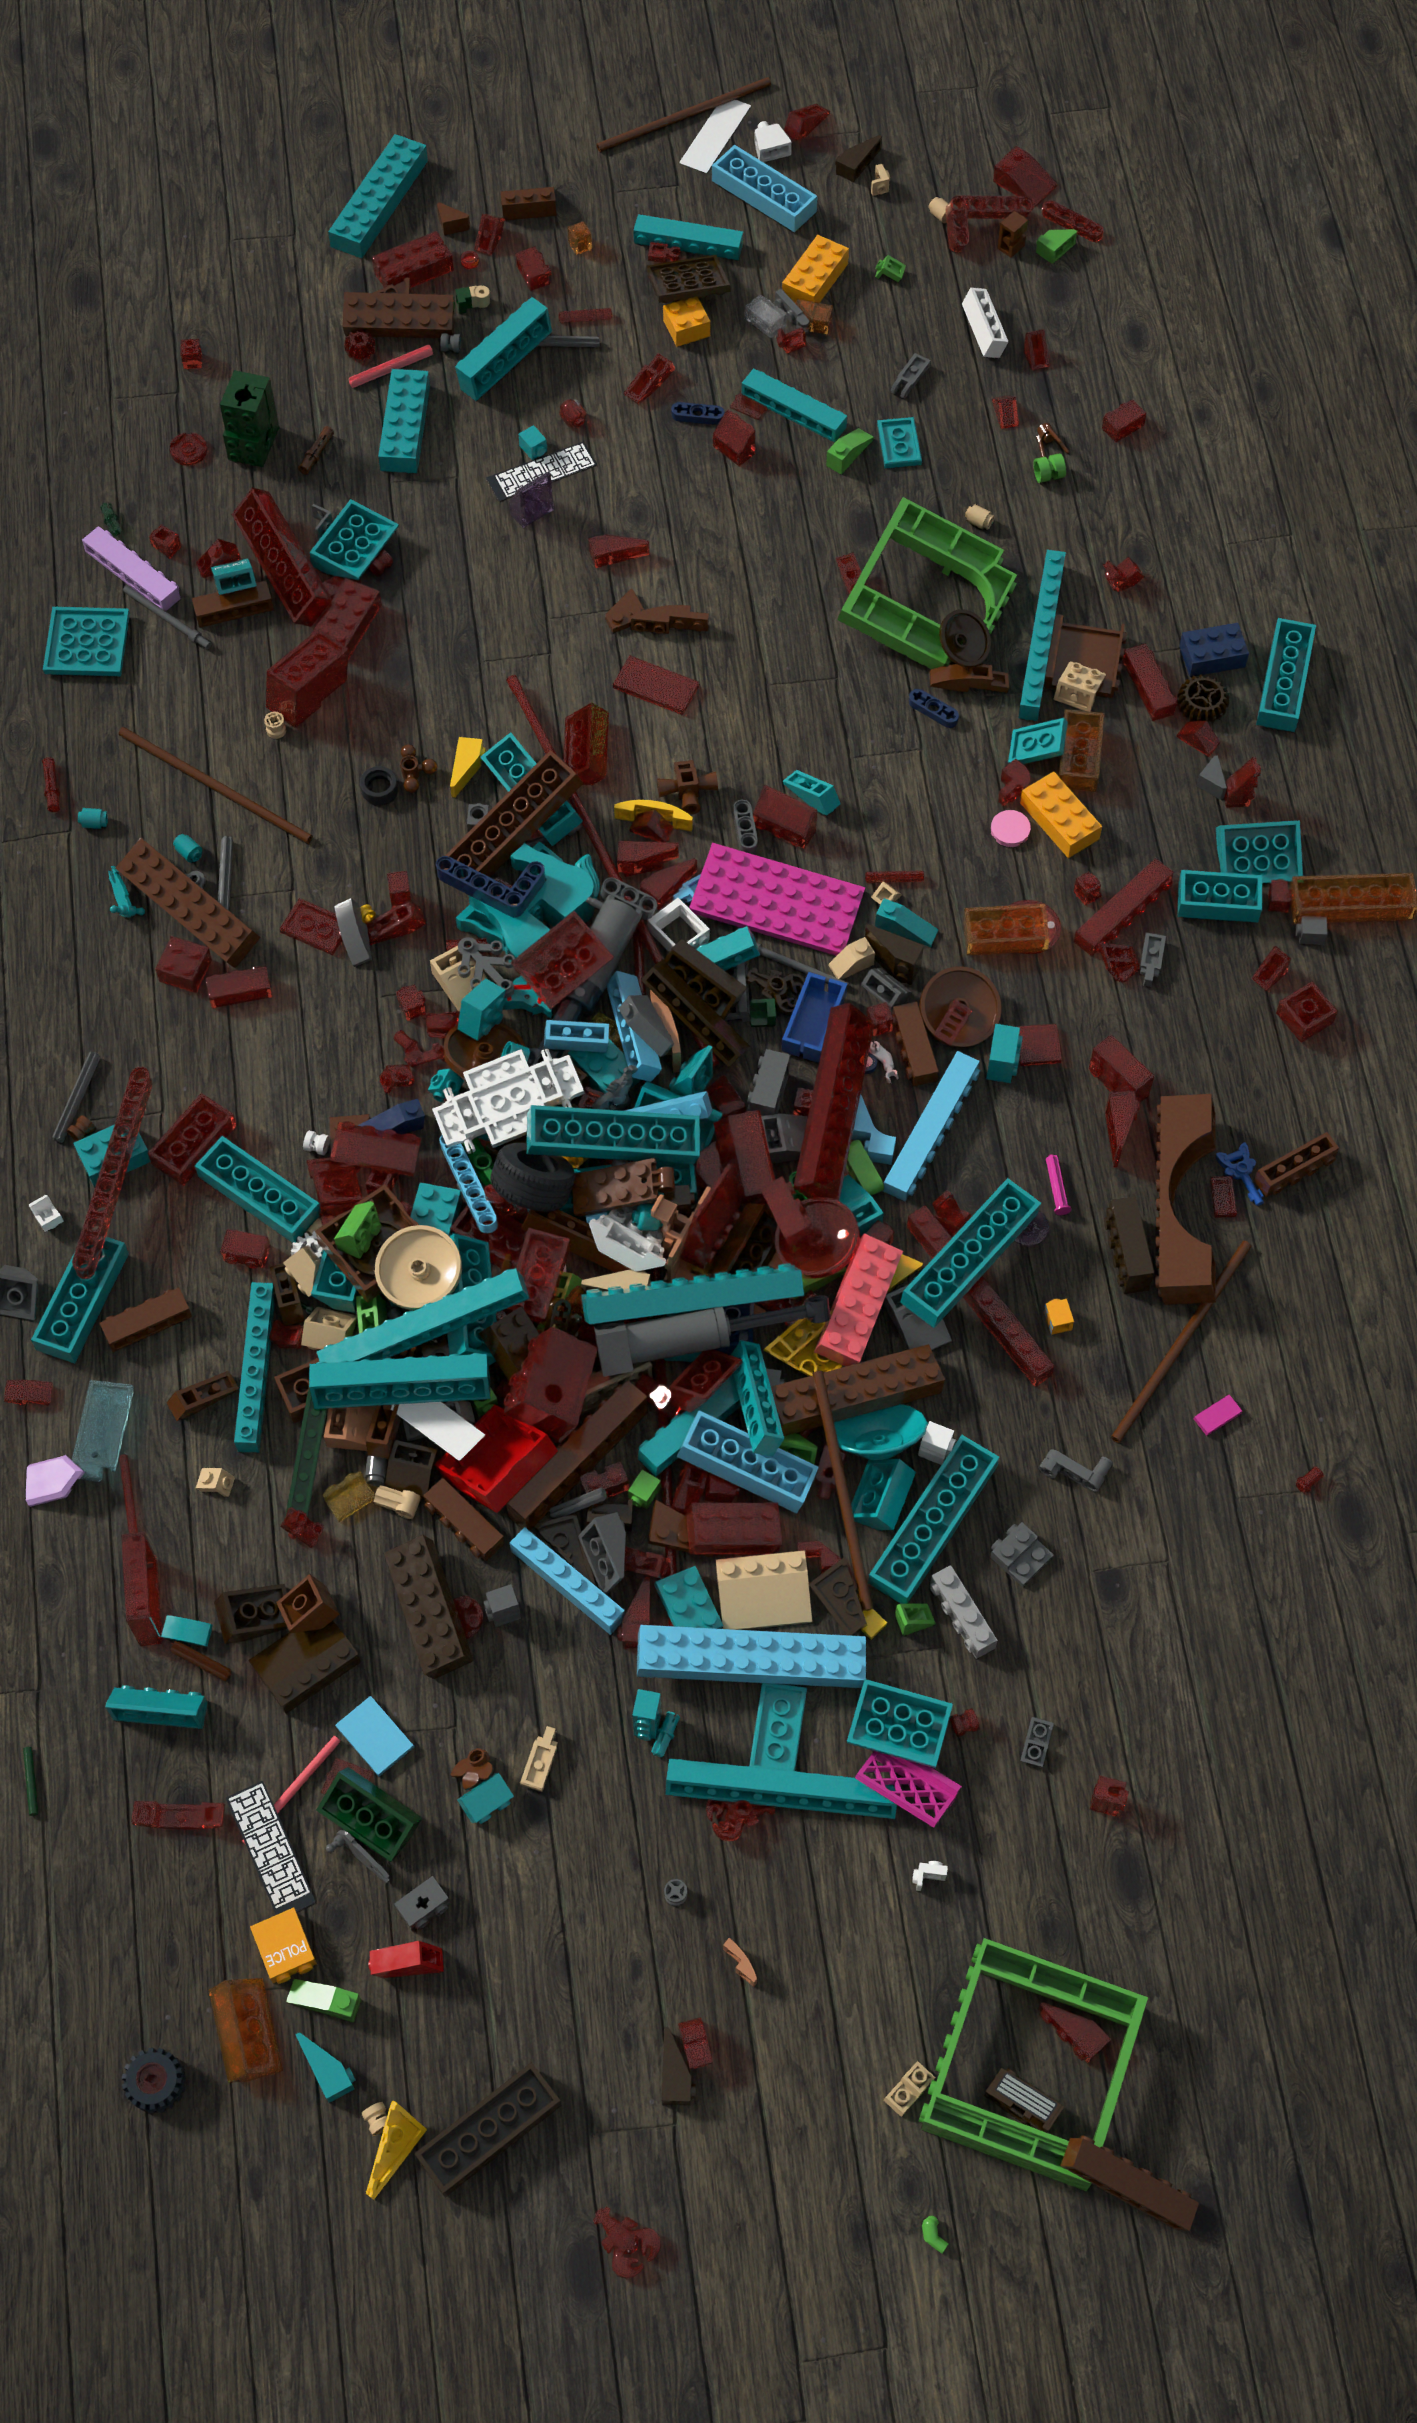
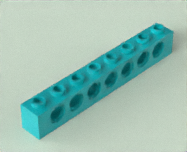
M251 1283L234 1439L238 1452L260 1453L276 1301L273 1283Z

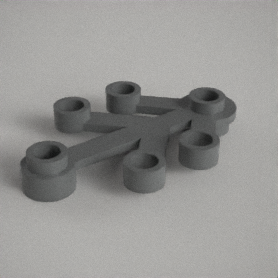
M470 937L460 940L458 951L462 954V962L458 967L459 976L462 978L470 976L469 964L472 957L476 961L474 978L470 981L471 989L473 990L476 987L474 986L475 983L482 982L484 970L498 986L503 988V986L508 985L509 987L504 988L506 990L505 998L511 997L514 994L513 982L503 979L491 965L512 968L515 966V957L511 954H507L503 958L487 957L479 953L492 952L494 955L501 954L503 947L500 941H493L491 944H481ZM463 969H467V972H465V973H463V972H461V971H462Z

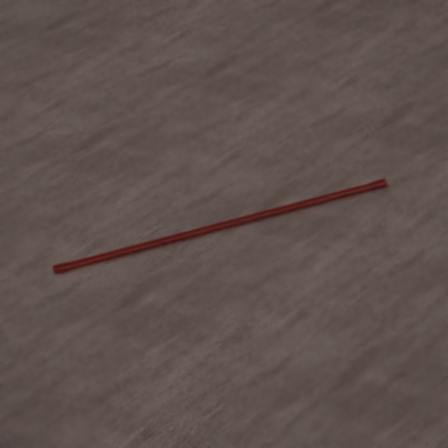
M509 676L506 682L520 704L545 754L550 750L556 754L517 676ZM575 792L569 800L574 810L583 820L582 825L610 878H616L623 882L577 792ZM629 896L624 897L627 901H633ZM641 919L636 929L656 965L660 960H664L644 920ZM689 1028L699 1049L702 1050L705 1047H707V1045ZM713 1052V1067H715L719 1061Z

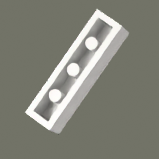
M970 288L962 306L984 357L1000 358L1008 344V339L987 289Z

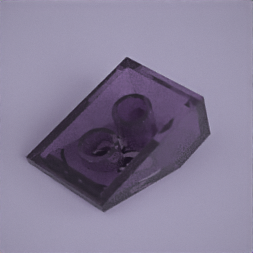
M549 471L517 489L509 501L510 514L522 528L554 510L551 473Z

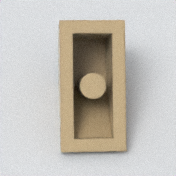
M864 937L847 945L829 963V967L835 977L842 980L874 965L875 952Z

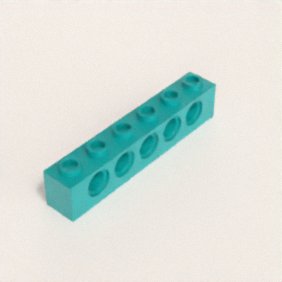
M740 1340L729 1359L752 1451L756 1454L773 1457L783 1442L784 1436L760 1344Z

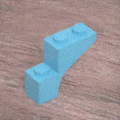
M853 1093V1098L848 1100L846 1112H850L849 1118H844L843 1130H846V1139L864 1141V1149L872 1162L892 1165L896 1137L885 1135L874 1127L862 1095Z

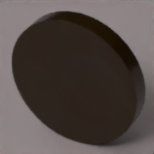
M380 1220V1232L373 1237L368 1251L364 1252L360 1259L347 1254L351 1266L355 1271H359L361 1275L376 1278L375 1262L380 1248L390 1236L402 1229L391 1221Z

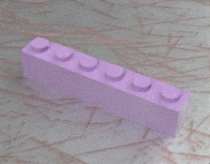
M98 526L82 539L86 553L164 611H167L181 599L179 587L175 582H170L162 572H157L153 569L148 561L140 559L135 551L127 549L122 541L114 539L109 531H104Z

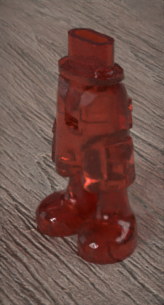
M492 1184L485 1187L486 1200L492 1203L497 1211L504 1213L506 1218L511 1221H520L527 1216V1208L520 1207L504 1199L494 1190Z

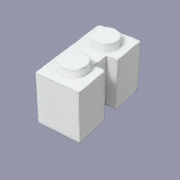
M929 1421L926 1433L921 1441L918 1456L942 1465L955 1444L956 1439L952 1438L954 1430Z

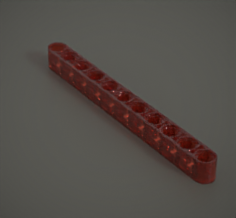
M137 1067L130 1074L74 1253L72 1264L77 1276L81 1279L91 1278L96 1271L153 1083L149 1071L144 1067ZM123 1151L121 1154L115 1155L117 1152ZM111 1188L110 1191L103 1192L105 1189ZM106 1207L104 1210L98 1211L99 1208ZM100 1226L98 1229L92 1230L93 1227ZM94 1245L92 1248L86 1249L87 1246ZM88 1264L85 1268H80L81 1265Z

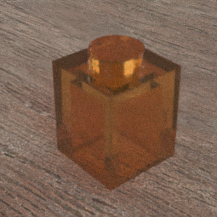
M584 221L567 227L568 243L576 255L592 249L591 232Z

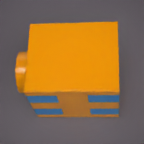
M1053 1299L1046 1303L1044 1314L1051 1335L1071 1331L1074 1319L1067 1299Z

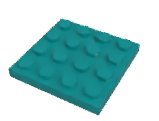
M52 607L43 665L44 674L121 676L130 617L129 609Z

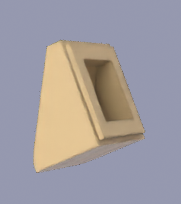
M883 881L871 898L881 905L884 898L895 902L902 894Z

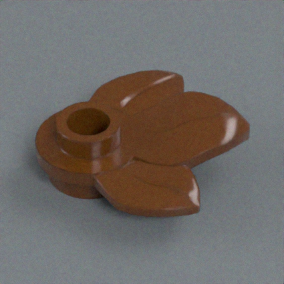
M480 1748L474 1749L469 1753L468 1758L459 1761L453 1768L450 1775L451 1777H463L462 1785L464 1790L476 1787L481 1779L488 1780L490 1778L493 1766L489 1762L490 1756L488 1752Z

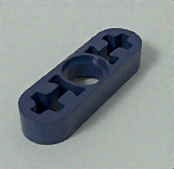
M677 402L671 407V416L675 421L719 425L725 419V412L721 406ZM695 411H701L703 414L700 416H695L693 413Z
M914 689L910 692L909 705L947 728H953L958 724L959 713L956 709L921 689ZM935 705L939 708V710L931 711L929 710V706Z

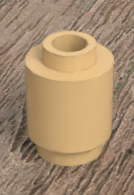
M935 197L930 202L928 208L931 214L942 223L950 222L954 218L955 209L944 199Z
M976 504L972 507L969 506L965 514L967 522L987 530L991 527L995 517L990 511Z

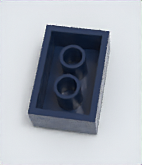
M1238 623L1182 632L1179 647L1189 677L1246 667L1249 652Z

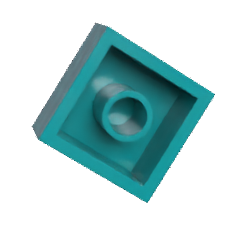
M485 978L462 999L458 1030L477 1041L483 1035H487L495 1024L498 1025L503 1019L502 1011L506 1002L504 999L506 990Z
M995 1024L986 1079L1011 1083L1012 1076H1016L1023 1036H1019L1020 1027Z

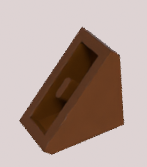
M440 202L437 203L438 218L444 236L470 229L468 214Z

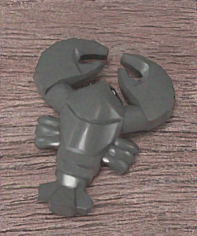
M635 1065L625 1067L623 1070L624 1074L609 1084L606 1089L608 1092L594 1102L592 1109L624 1111L631 1102L628 1092L633 1083L632 1074L636 1073L638 1068Z

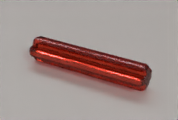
M611 308L562 311L558 313L560 323L612 319Z
M924 871L866 872L865 881L867 883L883 881L922 882L924 881Z

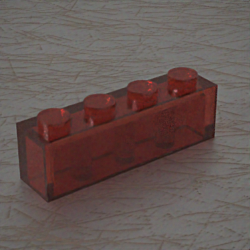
M1146 643L1125 649L1123 663L1151 720L1155 721L1174 715L1177 699L1175 695L1171 694L1169 683L1167 680H1164L1160 665L1156 664L1153 651L1149 650Z

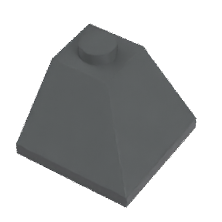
M4 1265L0 1269V1314L35 1320L38 1279L25 1268Z

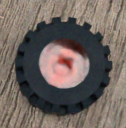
M148 2048V2051H139V2055L137 2057L133 2055L130 2058L132 2062L124 2067L126 2073L122 2074V2080H124L122 2088L126 2092L125 2096L132 2104L144 2112L155 2113V2111L161 2113L167 2107L171 2109L176 2100L179 2102L181 2099L180 2094L186 2088L184 2086L186 2076L184 2075L185 2070L176 2057L164 2049Z

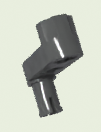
M1050 1449L1038 1468L1049 1478H1055L1060 1472L1093 1492H1098L1113 1462L1102 1456L1094 1470L1090 1471L1059 1451Z

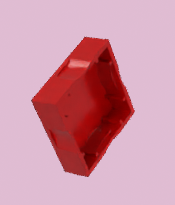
M495 1404L474 1425L485 1436L460 1461L447 1452L434 1466L450 1485L498 1513L558 1450L546 1433L529 1423L519 1421L513 1414Z

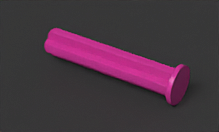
M1049 1155L1046 1158L1056 1206L1054 1212L1056 1215H1065L1071 1212V1207L1068 1206L1059 1159L1057 1155Z

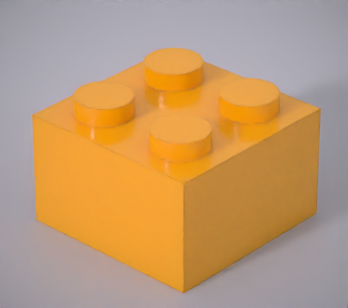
M698 297L663 305V321L676 347L710 337V320Z

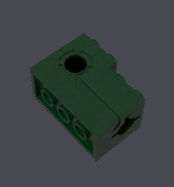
M234 370L220 402L225 427L223 439L227 458L233 462L264 467L280 428L270 377Z

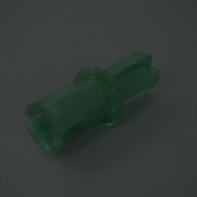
M103 503L100 509L104 516V523L108 526L110 533L116 537L121 534V528L118 523L119 518L114 513L111 503H108V506L107 503Z

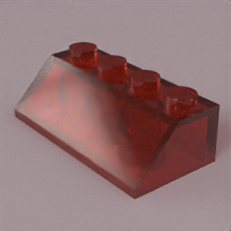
M593 702L565 718L563 762L578 775L584 783L583 785H594L606 778L609 712Z
M760 1110L727 1116L714 1122L730 1203L747 1204L777 1191Z
M348 1121L338 1122L330 1160L414 1176L421 1138L414 1134H397L389 1129L384 1131L377 1130L369 1125L362 1127Z

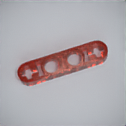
M1048 200L1043 203L1041 211L1043 217L1066 229H1075L1078 235L1092 242H1098L1103 238L1104 228L1100 224L1055 201ZM1067 215L1069 219H1062L1061 216ZM1077 223H1082V224H1084L1085 226H1083V227H1078V226H1076V224H1077Z

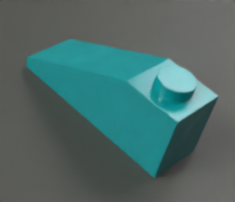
M796 770L783 780V784L813 810L826 816L841 804L834 785Z
M885 898L876 913L875 927L928 947L932 946L939 930L905 906Z
M300 2032L295 2034L328 2103L355 2089L352 2082L356 2080L350 2067L345 2069L341 2062Z

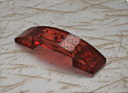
M134 1801L131 1824L163 1829L223 1827L225 1803L202 1802L201 1805L159 1804L157 1801Z

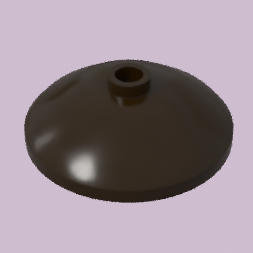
M965 609L952 611L943 619L940 625L939 637L946 655L954 663L964 667H973L983 662L988 656L991 647L990 633L984 621L974 612Z

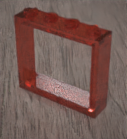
M144 1532L123 1534L121 1538L126 1621L140 1646L162 1644L157 1558ZM153 1563V1567L147 1568V1564Z

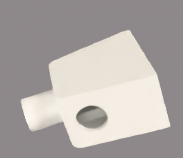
M766 121L760 122L755 130V147L758 159L762 162H767L791 155L792 142L780 125H768Z

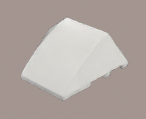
M616 1209L610 1211L608 1215H601L597 1220H590L589 1226L597 1249L601 1253L635 1272L661 1267L666 1264V1259L663 1258L664 1248L661 1247L663 1240L661 1226L657 1231H640L636 1224L632 1223V1212L620 1214Z

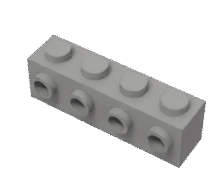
M950 1565L933 1574L929 1585L934 1596H938L945 1614L951 1617L956 1632L962 1635L968 1651L973 1653L977 1659L994 1650L998 1640L952 1566Z

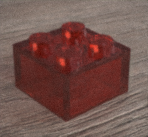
M171 936L155 968L159 982L197 993L212 961L209 947Z
M1310 982L1279 1002L1276 1014L1302 1043L1333 1024L1338 1011L1313 982Z

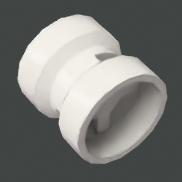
M309 1130L304 1138L303 1150L309 1152L316 1151L317 1154L325 1155L329 1147L330 1136L325 1134L317 1135L316 1132Z

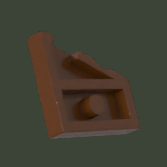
M630 589L605 614V620L612 633L631 627V615L644 610L633 589Z

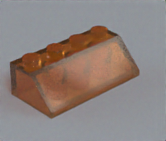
M263 1978L225 1980L209 1989L228 2083L247 2082L283 2071Z

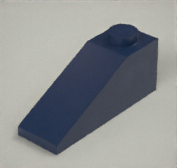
M415 1099L397 1104L358 1125V1130L364 1145L423 1129L425 1114L419 1100Z

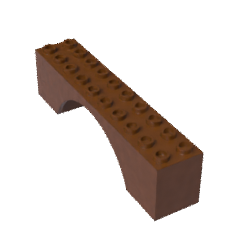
M1212 1094L1161 1096V1104L1157 1105V1115L1160 1117V1123H1157V1135L1160 1142H1157L1159 1160L1156 1163L1157 1173H1159V1179L1156 1180L1157 1192H1159V1198H1156V1208L1159 1211V1217H1156V1229L1159 1230V1236L1156 1237V1249H1158L1159 1256H1156V1269H1158V1275L1155 1277L1156 1288H1158V1295L1162 1297L1164 1305L1216 1303V1262L1212 1246L1190 1235L1176 1219L1173 1209L1175 1194L1183 1176L1199 1159L1216 1150V1112Z

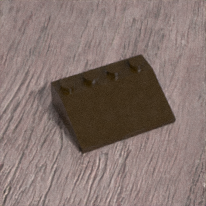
M331 1621L323 1629L296 1633L289 1632L248 1660L285 1714L361 1663L359 1654L334 1621Z

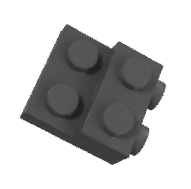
M1021 1522L1018 1526L1013 1524L1007 1530L1006 1534L1008 1536L1003 1541L999 1538L991 1546L993 1551L990 1558L1018 1584L1024 1587L1054 1555L1038 1541V1536Z

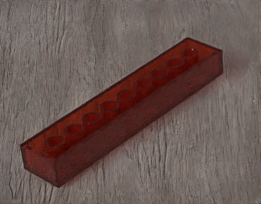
M851 1003L831 1007L793 1186L818 1207L839 1203L875 1025L873 1021Z

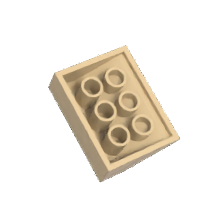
M805 1551L716 1560L723 1629L748 1630L812 1623Z

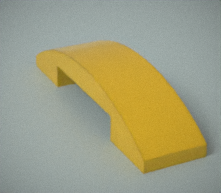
M630 800L617 803L614 806L615 819L634 822L637 815L672 821L674 829L692 831L693 817L667 803L653 800Z

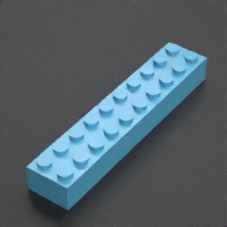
M640 1625L638 1632L637 1677L862 1688L864 1679H866V1637Z

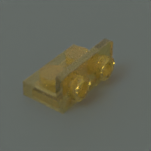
M361 1471L349 1474L338 1485L334 1484L328 1487L323 1497L338 1522L372 1502L375 1494L365 1481Z

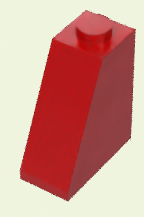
M422 1941L370 1951L368 1965L371 1975L380 1978L444 1972L442 1948Z

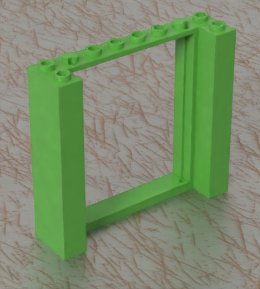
M984 1938L982 1945L978 1943L976 1945L971 1960L972 1963H975V1966H969L965 1978L969 1981L967 1990L962 1988L958 1999L962 2006L960 2012H954L950 2025L955 2027L952 2035L947 2034L943 2048L947 2049L945 2057H939L935 2071L940 2072L937 2081L932 2080L928 2094L932 2095L929 2104L924 2103L919 2122L923 2123L921 2130L1087 2191L1092 2183L1060 2166L1069 2141L941 2094V2090L979 1974L987 1975L1127 2027L1093 2139L1095 2141L1094 2145L1103 2147L1148 1997Z

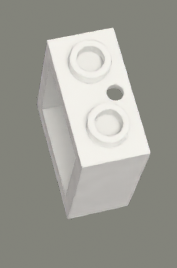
M679 898L647 920L648 931L668 952L676 944L661 929L679 916L697 933L695 937L687 942L689 945L697 949L699 946L707 944L710 940V929Z

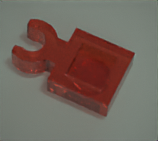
M650 242L648 261L666 263V259H670L672 262L679 261V247L668 248V244Z

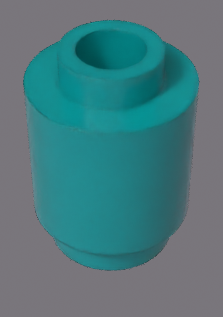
M82 808V812H78V823L81 824L82 828L102 829V827H107V811L95 808Z
M180 834L175 838L173 846L184 859L191 863L201 858L202 847L189 835Z

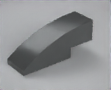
M348 899L335 905L339 930L352 965L356 967L372 960L367 925L362 922L360 904L353 899Z

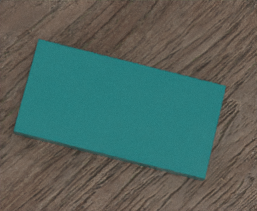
M762 1683L750 1767L795 1771L807 1688Z

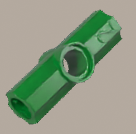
M478 1137L472 1140L476 1149L475 1152L472 1151L469 1145L470 1154L467 1153L464 1143H461L475 1169L476 1175L481 1179L489 1195H498L490 1180L494 1166L492 1158L487 1154ZM482 1164H487L486 1167H479Z

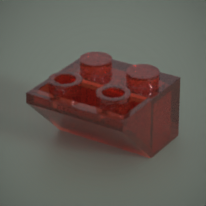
M728 409L713 433V447L740 467L755 455V429L751 424L743 421L738 414H734Z

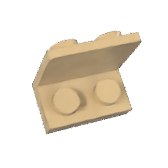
M1069 662L1058 681L1054 700L1090 712L1096 693L1106 674L1097 669L1085 667L1080 663Z

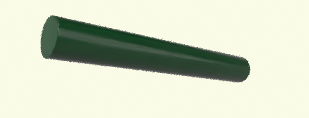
M32 1747L23 1748L29 1816L38 1815L33 1750Z

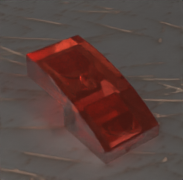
M7 1380L4 1402L26 1405L27 1402L49 1405L53 1382Z

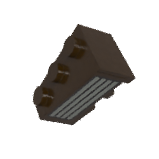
M1008 2068L1007 2070L1000 2069L984 2094L986 2098L1022 2124L1046 2133L1050 2131L1065 2107L1040 2092L1032 2084L1019 2079V2076Z

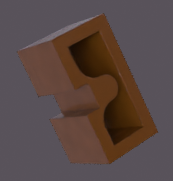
M1013 211L1000 223L997 249L1010 258L1025 246V232L1027 231L1028 220L1024 216Z

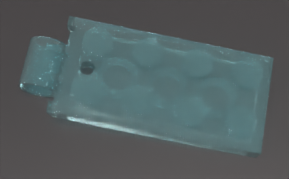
M90 1380L72 1456V1461L76 1465L79 1464L78 1467L85 1471L78 1480L101 1482L103 1468H110L111 1472L116 1471L134 1391L133 1385Z

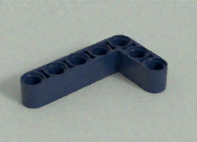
M442 856L436 861L437 875L442 882L513 918L519 917L524 913L546 881L545 867L538 861H533L527 865L512 888L451 857Z

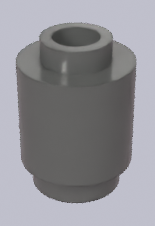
M375 1456L367 1457L365 1478L368 1485H384L389 1459Z

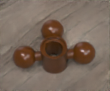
M407 744L401 748V756L403 758L400 761L402 777L405 779V790L409 793H414L419 789V781L417 780L420 775L419 771L433 774L437 770V763L433 759H426L422 764H418V760L415 758V747Z

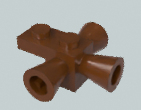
M693 760L674 762L676 780L657 778L659 798L678 792L679 799H682V810L689 815L696 814L701 810L697 799L699 797V789L718 791L716 771L697 777Z

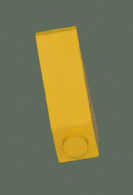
M459 737L450 784L452 797L456 798L481 767V756L486 753V747H483L482 739Z

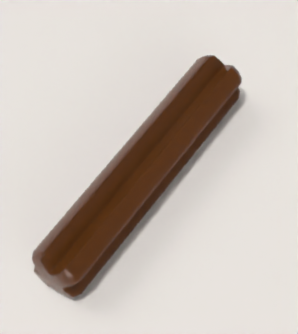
M175 1641L171 1646L170 1650L173 1654L223 1681H227L232 1674L229 1668L179 1641Z

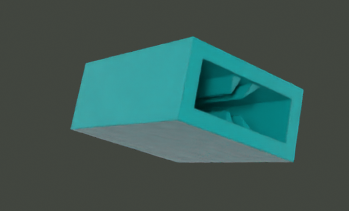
M248 558L211 567L219 595L257 586Z

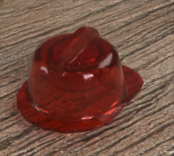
M460 1011L422 1014L421 1018L426 1020L428 1036L445 1038L448 1032L458 1024Z

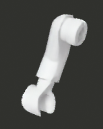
M874 1041V1044L871 1042L869 1052L883 1063L884 1070L887 1071V1083H891L890 1076H895L898 1079L891 1054L879 1042Z

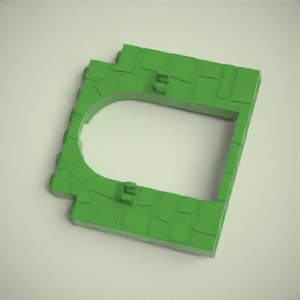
M903 497L846 600L837 620L872 637V639L906 655L912 660L930 669L947 666L950 661L953 662L941 646L939 637L940 624L865 586L889 539H893L895 542L912 549V551L929 558L941 566L943 565L944 568L941 573L948 576L952 570L977 586L985 600L986 616L983 621L990 634L995 627L992 625L993 620L997 622L1002 613L999 610L1000 607L1004 608L1010 598L1006 596L1007 593L1012 594L1017 584L1014 582L1017 574L1000 566L1003 561L1001 557L1003 549Z

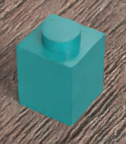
M534 425L518 434L519 446L531 460L547 452V440Z

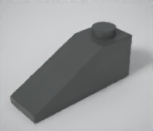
M629 995L618 1008L627 1025L660 1057H664L673 1047L674 1042L648 995Z

